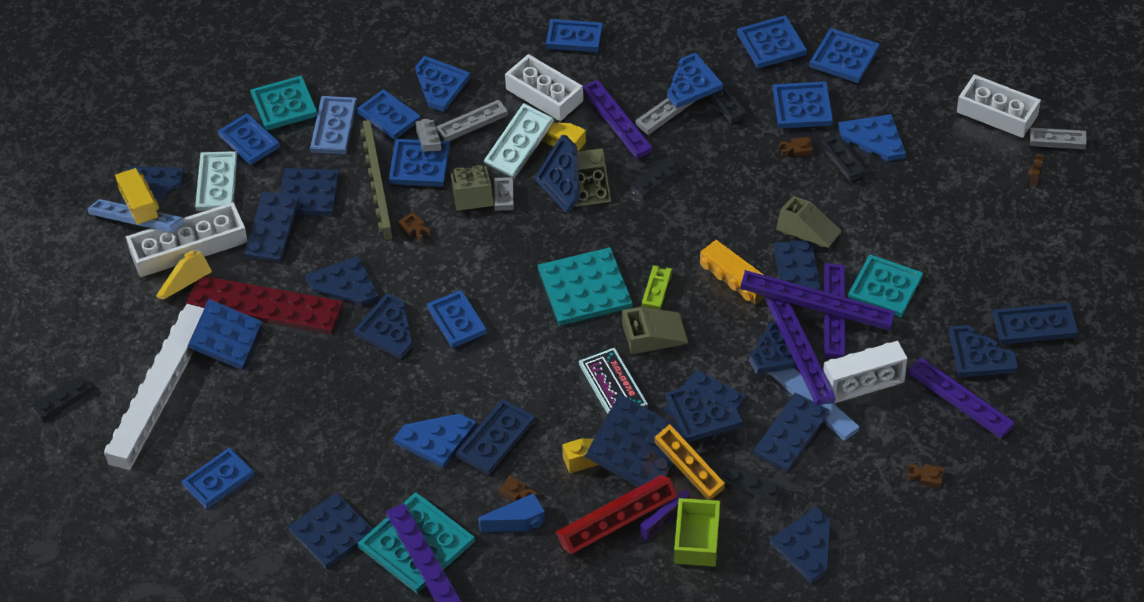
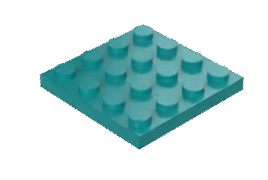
M610 247L538 265L539 274L559 326L632 308L631 298Z
M417 492L404 502L443 570L475 542L473 535ZM388 518L384 519L358 542V548L416 594L426 586Z

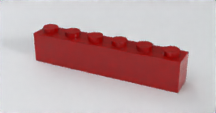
M660 475L556 531V534L563 549L573 554L678 496L670 478Z

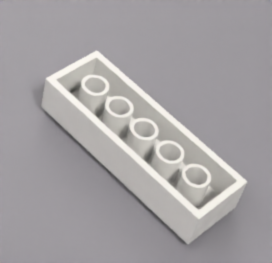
M234 202L183 218L184 223L172 233L151 228L126 236L129 251L139 276L143 277L174 267L181 259L185 258L184 254L192 250L202 252L205 257L247 243L245 227Z

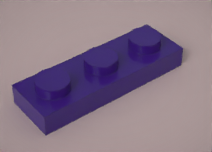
M685 489L677 494L678 497L670 500L666 505L660 506L654 515L646 518L641 524V537L647 542L677 517L679 498L690 499V493Z

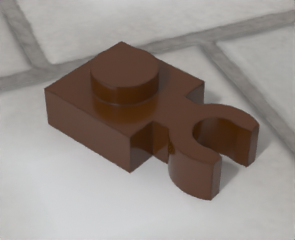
M809 137L793 138L791 143L786 141L779 143V149H782L781 156L783 157L790 155V153H794V157L813 155V148Z
M1036 154L1033 167H1030L1028 172V178H1031L1029 186L1037 187L1044 155Z
M414 212L398 221L400 228L410 236L416 234L417 240L420 242L423 241L422 234L431 236L430 229L425 227V222Z
M909 464L908 471L914 473H907V480H921L920 485L941 488L944 467L924 464L923 468H919L915 464Z
M511 476L506 479L498 490L500 496L513 502L533 493L537 498L536 491L527 489L525 483Z

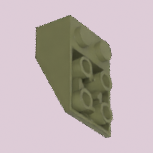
M603 148L577 152L580 198L575 207L611 202Z
M476 165L470 169L456 168L454 171H450L457 211L494 206L491 182L486 166Z
M793 196L780 210L776 230L782 231L783 234L793 235L803 241H810L820 247L828 248L841 234V230L810 201Z
M646 307L622 310L623 328L631 354L688 344L678 312Z

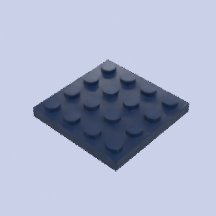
M619 393L584 457L640 487L660 475L666 477L673 464L667 455L655 444V436L669 424L682 438L683 436L677 425Z

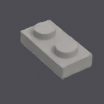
M513 177L494 178L495 211L514 210Z

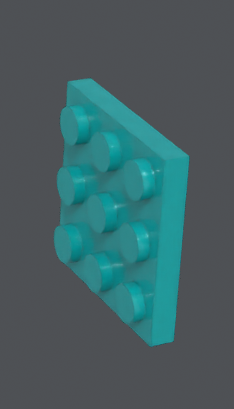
M302 75L250 90L266 131L317 117L316 108Z
M869 254L848 294V298L895 311L894 315L902 318L923 277V272Z

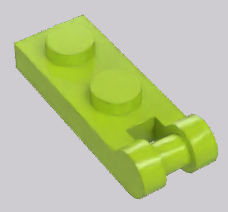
M653 265L642 300V307L661 310L672 276V268L661 269L659 266Z

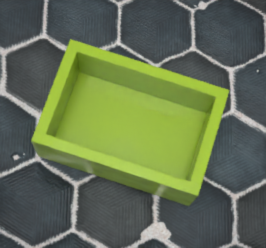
M679 498L674 564L716 566L720 501Z

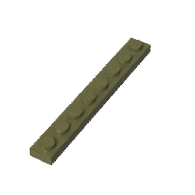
M370 120L363 121L364 128L360 130L362 140L366 139V142H363L364 152H368V155H365L367 166L371 165V168H368L369 179H373L370 182L372 193L376 192V195H373L374 205L379 207L376 209L377 220L381 219V222H378L379 232L384 234L385 240H391L390 221Z

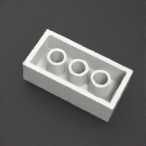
M529 54L505 74L506 89L559 121L563 120L583 102L582 85Z
M973 75L958 98L957 113L1024 138L1038 116L1041 100Z
M895 341L824 362V374L836 397L834 403L904 383L907 357L899 342Z

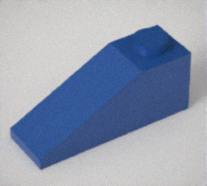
M533 493L478 517L479 529L481 532L528 531L538 528L545 523V511Z

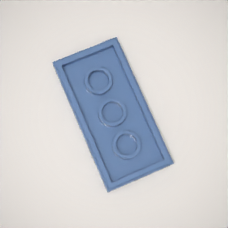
M321 96L310 147L311 153L347 155L357 98Z

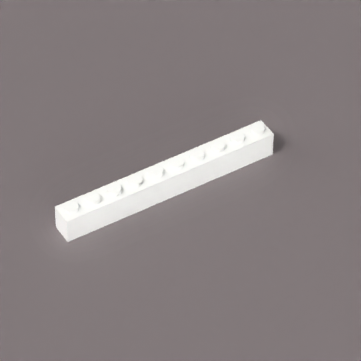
M186 304L184 310L180 311L178 320L172 326L168 339H165L163 342L162 350L156 355L152 368L148 369L146 379L140 384L136 397L131 400L130 408L123 415L119 428L114 431L113 439L105 447L104 455L108 465L127 470L131 469L195 351L187 346L204 308Z

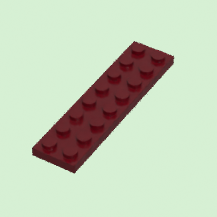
M207 276L195 282L186 304L205 308L208 299L264 323L332 335L343 308V301Z

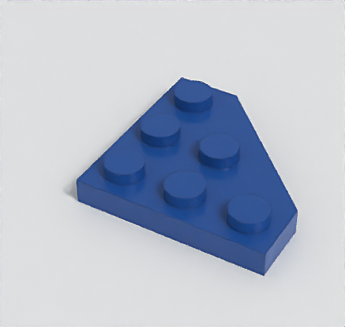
M695 52L680 59L671 87L667 92V98L677 109L722 90L723 83Z
M423 56L415 67L428 106L442 112L447 109L470 79L469 72Z
M891 114L838 123V129L843 141L847 143L853 142L859 145L860 149L871 154L872 152L877 153L886 161L905 158L906 153Z
M455 414L405 424L393 438L394 444L444 468L476 428V421L464 415Z

